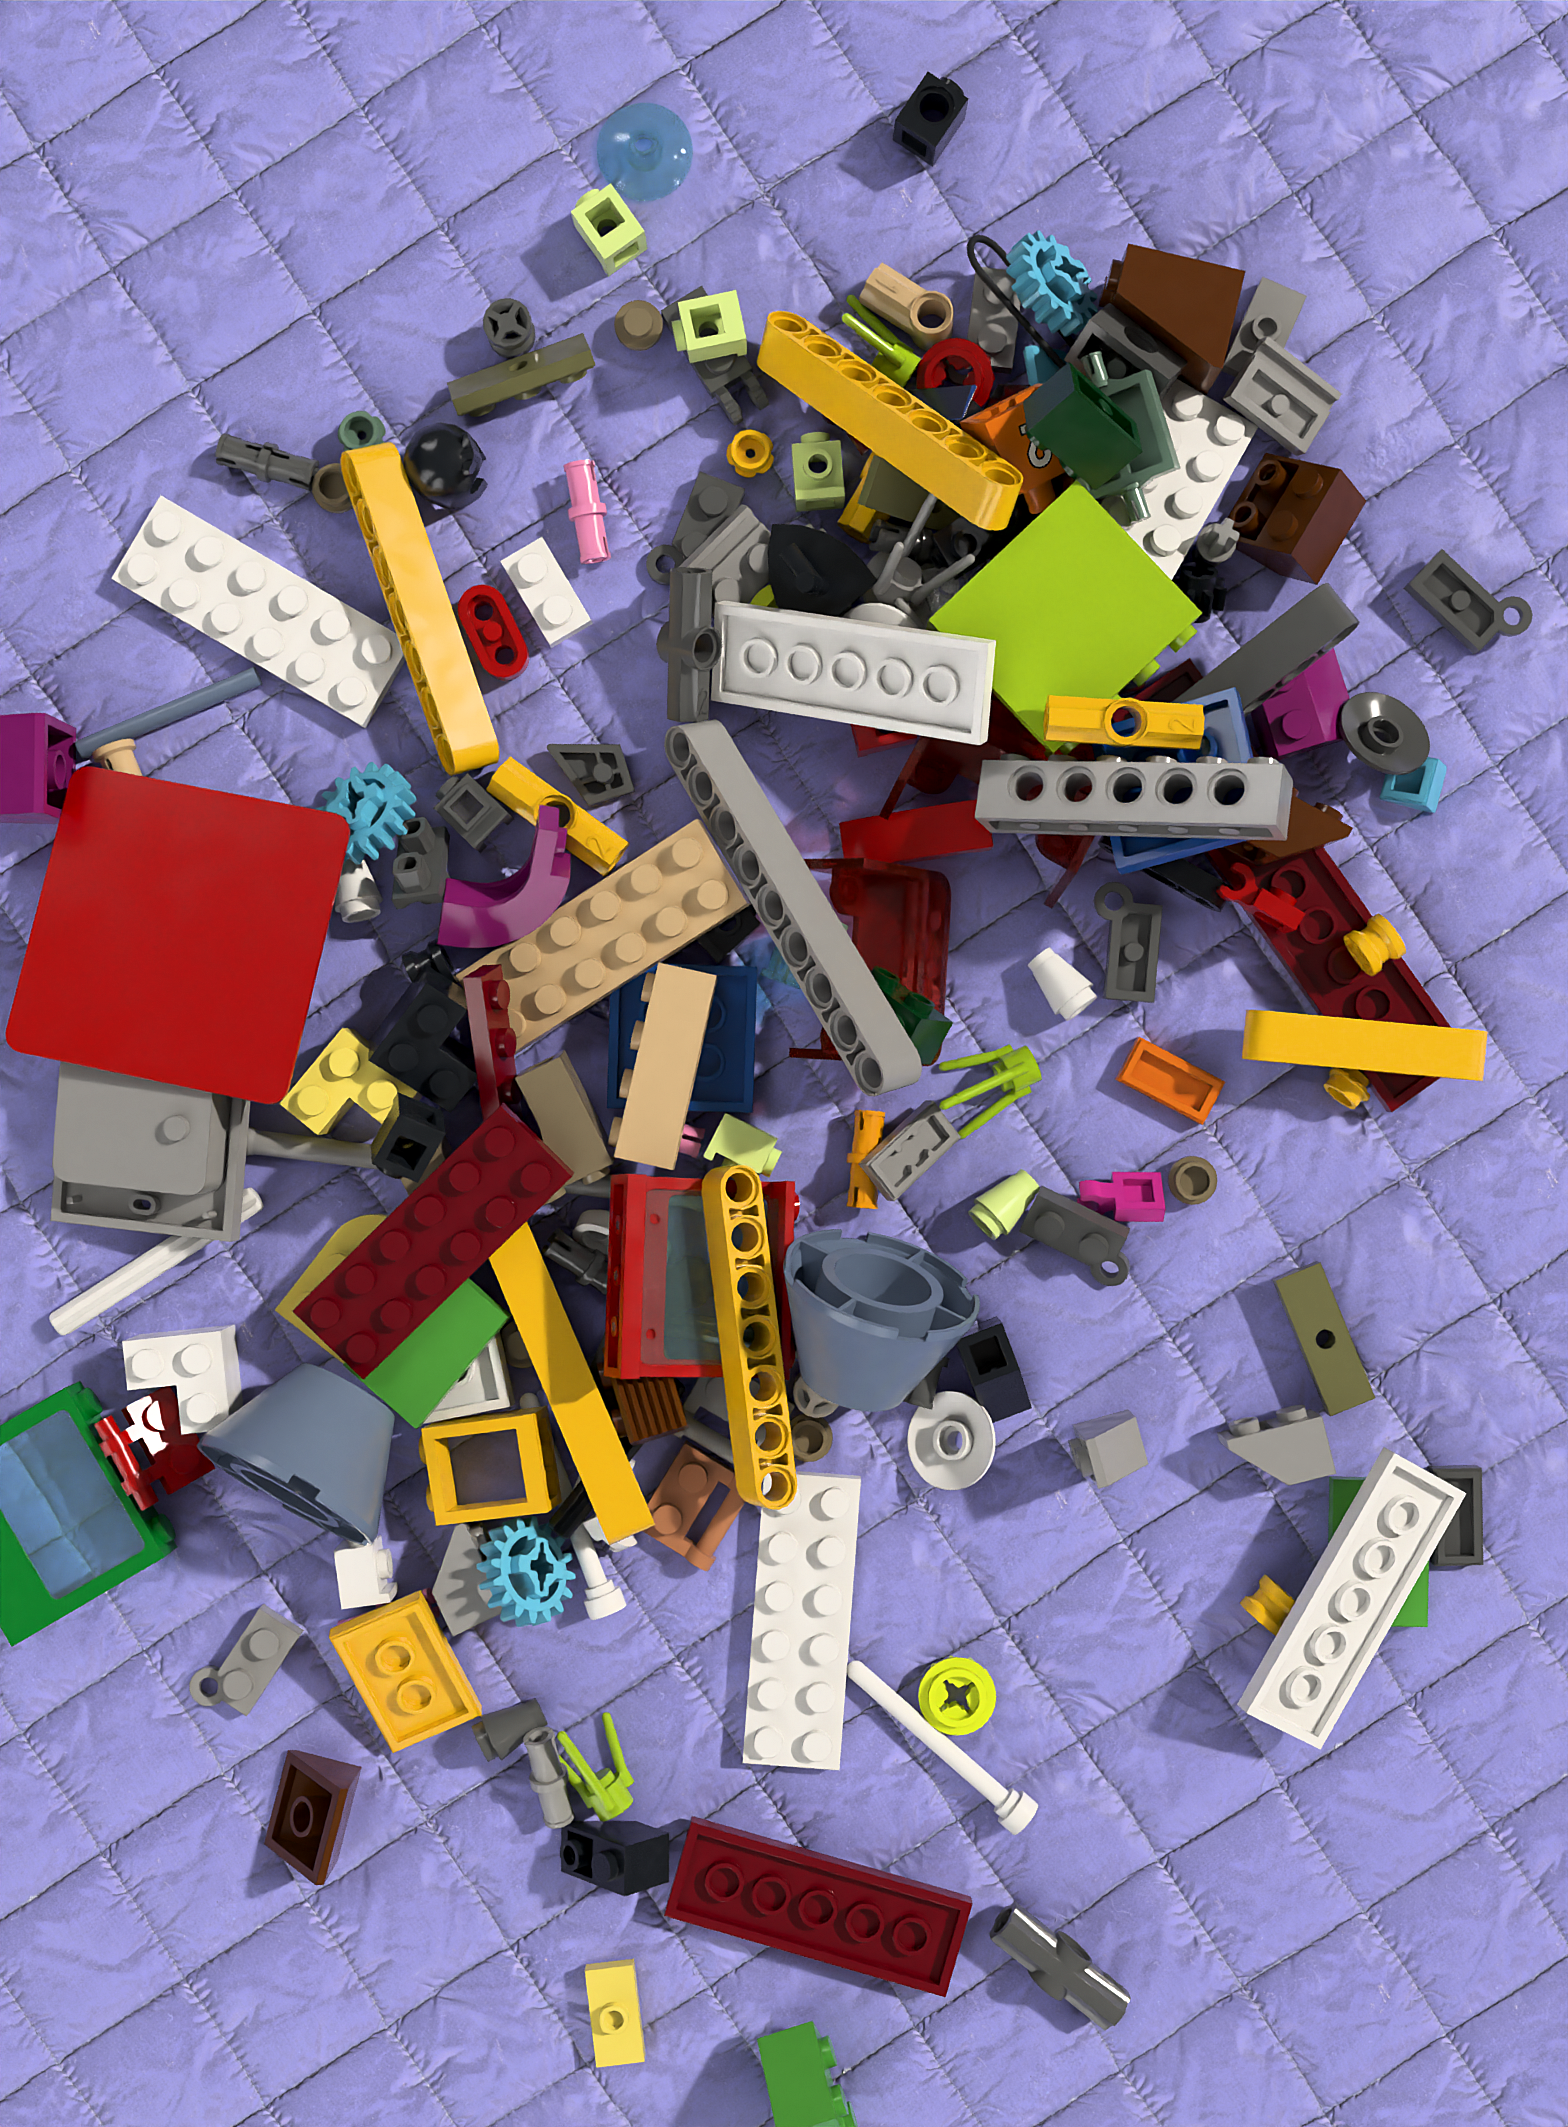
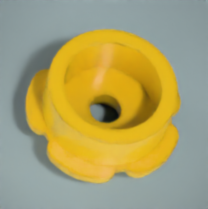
M751 429L742 430L734 436L732 443L727 447L726 456L728 463L734 465L735 472L742 477L753 478L756 473L764 474L771 468L774 457L771 454L773 443L764 433ZM748 450H753L755 452V456L753 458H748L746 456V452Z
M1333 1068L1329 1071L1330 1078L1325 1082L1324 1088L1336 1101L1350 1109H1355L1362 1100L1368 1101L1370 1099V1094L1366 1088L1369 1085V1080L1360 1071Z

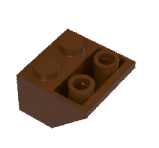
M1265 453L1227 518L1235 521L1232 529L1240 533L1239 539L1236 542V550L1281 576L1318 585L1365 505L1366 500L1339 468Z
M1293 787L1286 841L1246 840L1224 846L1223 848L1256 866H1262L1319 849L1347 838L1353 827L1341 822L1343 815L1336 809L1319 802L1312 806L1297 798L1299 791Z

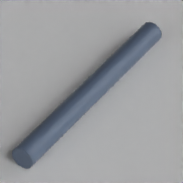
M255 667L249 668L75 741L76 748L80 756L86 759L92 756L93 751L108 743L136 738L262 685L261 678Z

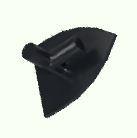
M772 524L768 547V569L770 585L779 609L838 617L878 581L867 565L848 545L828 533L803 525Z

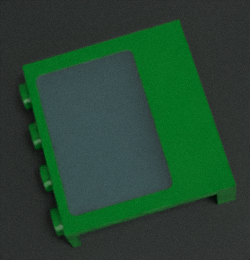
M81 1381L63 1388L0 1425V1628L11 1647L163 1559L178 1547L174 1541L176 1534L170 1520L164 1514H158L154 1505L141 1511L133 1495H126L120 1484L124 1481L111 1455L105 1457L99 1446L103 1441L94 1424L103 1420L100 1415L102 1412L101 1403L96 1394L90 1388H85Z

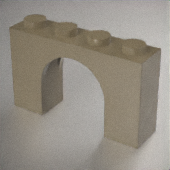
M565 1050L520 1071L515 1080L538 1123L542 1141L574 1172L573 1176L544 1204L546 1205L565 1195L567 1192L564 1187L579 1179L582 1180L584 1185H587L608 1175L611 1172L608 1166L613 1164L616 1158L614 1157L615 1149L613 1146H608L609 1137ZM399 1135V1137H398V1138H401V1139H408V1138H406V1137H404V1136H401V1135ZM446 1136L442 1139L418 1183L405 1177L400 1179L408 1195L453 1152Z

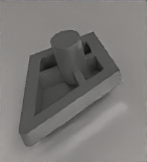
M620 744L547 745V750L589 807L635 792Z

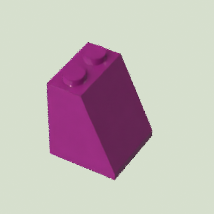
M46 713L0 715V823H59L69 780L76 771L75 727Z

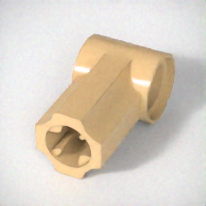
M883 262L873 270L859 296V302L908 333L913 343L925 351H928L936 343L952 337L953 305L945 294L938 291L925 290ZM929 314H935L944 320L936 328L924 327L919 321Z

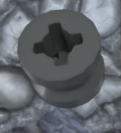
M511 298L499 299L493 302L485 311L483 329L492 349L499 356L513 359L531 350L536 339L535 327L527 308L520 301ZM507 334H518V336L514 335L512 337H507V339H504Z

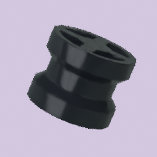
M438 939L428 942L427 948L421 952L409 951L402 954L403 964L411 982H413L426 964L455 984L458 983L454 966L444 946L437 944Z

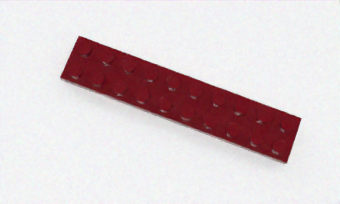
M1189 658L1133 699L1172 703L1201 680L1203 676ZM1117 709L1112 715L1111 723L1133 718V716L1127 710ZM1251 745L1253 757H1259ZM1223 847L1203 852L1224 883L1229 885L1234 891H1238L1241 888L1242 880L1238 874L1233 873L1229 868L1231 864L1239 862L1247 865L1253 871L1255 884L1259 889L1264 888L1269 891L1271 887H1276L1297 900L1294 907L1306 914L1296 931L1285 934L1246 910L1244 911L1319 1016L1452 1028L1402 957L1385 961L1382 964V970L1374 976L1366 974L1355 962L1345 946L1343 938L1353 930L1361 931L1367 927L1368 919L1373 916L1324 847L1262 866H1256ZM1358 1070L1369 1080L1368 1086L1387 1112H1393L1440 1079V1077Z

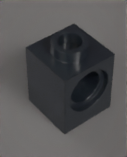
M927 72L895 119L893 141L933 167L965 120L969 98L964 96L960 86L946 77L939 79L930 72ZM929 109H935L940 111L945 118L938 122H931L926 120L921 113Z

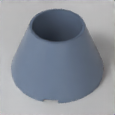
M841 1229L811 1232L797 1238L787 1249L783 1270L800 1373L804 1382L815 1393L828 1401L846 1408L868 1412L886 1411L897 1407L971 1329L977 1319L980 1300L978 1295L973 1294L972 1297L965 1288L968 1279L954 1266L923 1248L903 1240L872 1232H867L865 1240L841 1238Z
M301 1363L204 1434L199 1441L197 1448L215 1465L255 1492H258L260 1489L284 1503L282 1508L354 1543L366 1546L367 1543L372 1545L375 1541L379 1528L395 1416L383 1403L346 1379L321 1367L309 1363Z

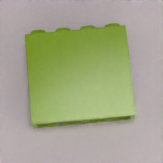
M1076 480L929 618L926 630L996 640L992 692L1045 747L1044 755L1048 758L1058 750L1063 755H1068L1080 744L1044 741L1043 720L1048 695L1121 699L1118 694L1131 681L1140 687L1161 667L1155 659L1166 648L1170 647L1176 653L1198 632L1192 624L1202 612Z

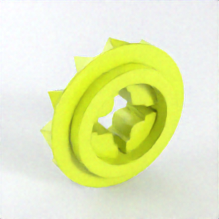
M950 1655L945 1660L932 1663L930 1669L920 1679L918 1701L923 1716L935 1729L949 1735H966L978 1730L989 1720L995 1708L996 1690L987 1669L976 1663L971 1657L960 1658ZM945 1680H948L950 1684L953 1683L957 1688L969 1684V1688L965 1691L969 1710L957 1701H952L949 1704L944 1702L949 1696Z

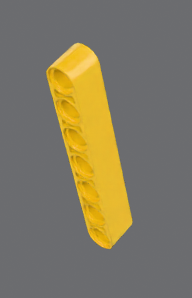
M773 311L769 313L757 358V365L762 371L971 523L980 528L994 531L1003 530L1008 526L1024 479L1022 473L1017 468L805 318L787 311Z
M392 442L344 451L341 454L343 479L441 764L450 776L496 764L499 761L500 754L497 738L399 452Z
M720 1166L711 1169L705 1175L702 1181L701 1192L736 1487L744 1501L752 1505L780 1510L787 1507L793 1501L797 1492V1478L762 1185L757 1173L748 1166ZM730 1176L737 1185V1193L732 1200L728 1197L725 1190L726 1182ZM736 1226L741 1229L743 1234V1240L738 1249L734 1247L731 1240L732 1231ZM742 1275L747 1278L749 1284L748 1292L743 1299L737 1290L738 1281ZM750 1324L754 1330V1340L747 1348L743 1340V1334L746 1327ZM757 1374L760 1380V1389L752 1397L749 1383L751 1378ZM763 1423L766 1429V1437L764 1442L758 1447L755 1433L757 1428ZM769 1473L772 1479V1486L770 1491L763 1496L761 1483L763 1478Z
M526 1221L489 1257V1260L609 1545H612L654 1526L655 1523Z

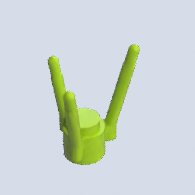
M848 295L846 298L847 303L878 335L849 313L843 314L842 321L879 351L871 366L904 388L918 367L921 358L913 354L914 350L900 341L854 295Z
M1008 1044L995 1051L961 1057L939 1064L941 1071H948L995 1061L999 1062L992 1065L994 1076L942 1100L939 1104L942 1110L961 1104L997 1086H1000L1003 1092L1011 1089L1010 1092L959 1130L957 1133L960 1135V1139L966 1138L972 1132L979 1129L1015 1100L1032 1093L1030 1085L1042 1080L1038 1064L1026 1045L1013 1050L1011 1045Z
M604 1712L602 1714V1721L615 1765V1773H612L610 1768H604L594 1773L566 1732L559 1731L557 1734V1738L564 1747V1750L586 1781L584 1783L559 1755L560 1763L567 1766L568 1782L580 1794L587 1808L595 1810L600 1821H608L617 1817L629 1808L634 1800L627 1789L634 1783V1779L626 1767L610 1713Z

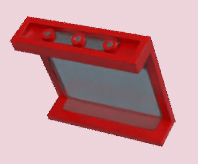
M645 1174L611 1175L604 1376L618 1379H640V1377L723 1378L701 1192L703 1179L654 1177ZM727 1180L725 1190L731 1200L737 1193L735 1180ZM761 1181L785 1380H790V1369L795 1361V1346L791 1340L792 1318L783 1263L787 1249L794 1241V1221L799 1214L800 1202L795 1192V1181ZM738 1226L733 1229L731 1236L732 1243L736 1249L740 1247L743 1240L742 1231ZM744 1275L740 1277L737 1285L738 1293L742 1299L746 1296L749 1286ZM750 1324L746 1327L743 1334V1340L747 1348L754 1340V1330ZM755 1374L752 1378H759V1377H758L757 1374Z

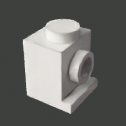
M381 1535L376 1537L372 1545L367 1543L364 1546L349 1540H343L334 1550L341 1609L390 1603L398 1593L397 1582H387V1578H392L393 1562L390 1549H383Z

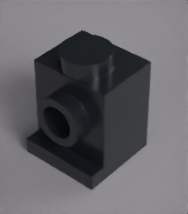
M751 904L734 915L736 925L732 930L723 931L716 926L696 940L720 964L761 927L760 921L755 917L758 914Z
M397 1092L393 1099V1106L371 1144L372 1164L376 1165L382 1173L395 1179L405 1177L418 1183L446 1134L443 1111ZM399 1135H401V1136H404V1137H406V1138H408V1139H401V1138H398V1137H399Z

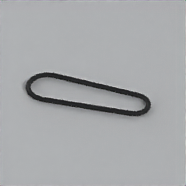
M978 234L971 237L967 243V256L977 275L1061 369L1066 364L982 269L975 256L974 246L978 242L984 243L992 248L1005 265L1009 267L1011 264L1006 259V252L987 236ZM1059 329L1057 332L1068 346L1072 348L1075 341L1070 335L1064 337Z

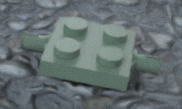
M1101 351L1089 354L1090 356L1085 355L1080 359L1086 376L1136 422L1143 452L1097 490H1094L1082 478L1077 481L1097 502L1110 496H1123L1130 517V524L1138 523L1142 519L1147 520L1151 517L1142 489L1154 479L1181 469L1152 372L1145 369L1123 379H1108Z

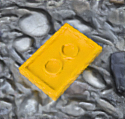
M421 1590L330 1628L329 1639L392 1753L482 1715V1705Z

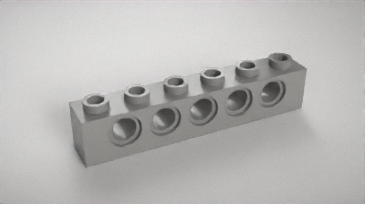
M1004 754L1000 757V760H982L975 819L990 833L1286 841L1293 779L1284 764H1279L1277 760L1267 757H1253L1248 759L1247 763H1228L1225 759L1219 757L1203 756L1197 758L1196 763H1179L1175 759L1166 756H1150L1146 758V762H1127L1126 759L1113 755L1098 756L1096 761H1078L1072 756L1058 754L1049 756L1048 761H1030L1029 758L1022 755ZM1043 785L1042 792L1037 798L1026 801L1027 794L1033 787ZM1085 786H1092V790L1087 798L1074 802V797L1078 790ZM1137 786L1142 787L1140 795L1134 801L1122 803L1123 797L1129 789ZM1186 787L1193 788L1190 797L1180 804H1172L1174 795L1180 789ZM1236 788L1244 789V794L1238 802L1232 805L1222 804L1225 795L1229 791Z

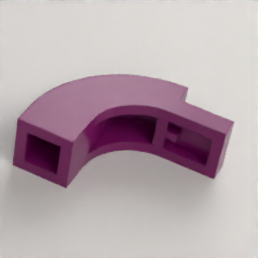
M539 805L530 855L525 864L512 876L490 883L446 878L437 944L461 948L495 947L530 934L551 917L563 900L570 881L571 854L564 853L567 828L559 827V808Z

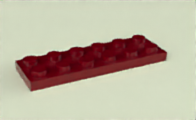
M502 1103L292 1312L364 1380L573 1176L574 1172L511 1109Z
M692 1816L664 1916L946 1998L973 1903L971 1896Z

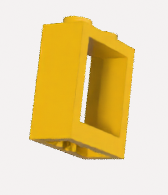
M548 1406L456 1417L436 1421L421 1428L422 1435L419 1438L418 1444L421 1461L427 1465L429 1477L426 1501L429 1510L434 1512L436 1526L548 1513L562 1502ZM516 1429L526 1497L458 1505L448 1438Z

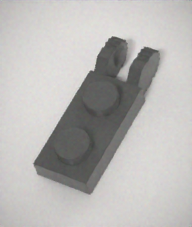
M702 286L661 310V317L673 337L671 321L680 320L678 302L708 296ZM705 328L699 336L703 338L717 335L718 333L712 328ZM684 350L683 353L689 361L687 350ZM736 353L690 363L711 399L716 398L732 425L736 426L744 419L740 406L736 400H733L727 389L740 381L747 391L749 399L759 410L769 405L767 396L753 374V368L745 355L738 356Z

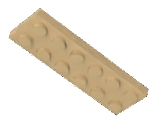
M695 819L558 908L547 921L530 934L501 945L458 973L456 977L464 989L463 977L482 965L501 964L503 980L508 983L510 989V1002L507 1009L510 1028L515 1031L517 1039L514 1054L516 1055L657 965L658 962L660 963L751 905V902L703 822Z

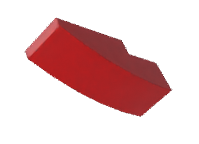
M977 799L892 812L839 823L845 871L990 851L994 847L992 833L975 819Z

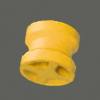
M1375 914L1368 919L1367 927L1361 931L1353 930L1343 938L1345 946L1355 962L1370 976L1380 972L1382 964L1388 959H1399L1406 954V948L1400 935L1391 923L1380 914Z
M1264 1574L1259 1580V1589L1254 1595L1245 1596L1240 1604L1259 1623L1276 1636L1296 1600L1268 1575Z

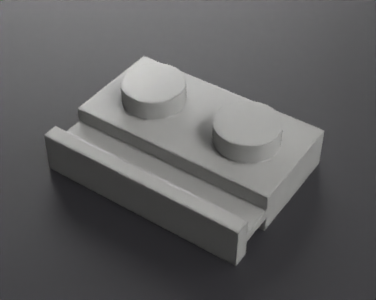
M1269 336L1259 339L1256 344L1257 348L1244 363L1224 395L1223 400L1295 456L1306 453L1329 416V410L1333 403L1339 400L1342 394Z
M743 504L679 566L712 570L711 617L713 619L715 603L731 601L747 604L769 582L768 547L771 533L753 515V511Z

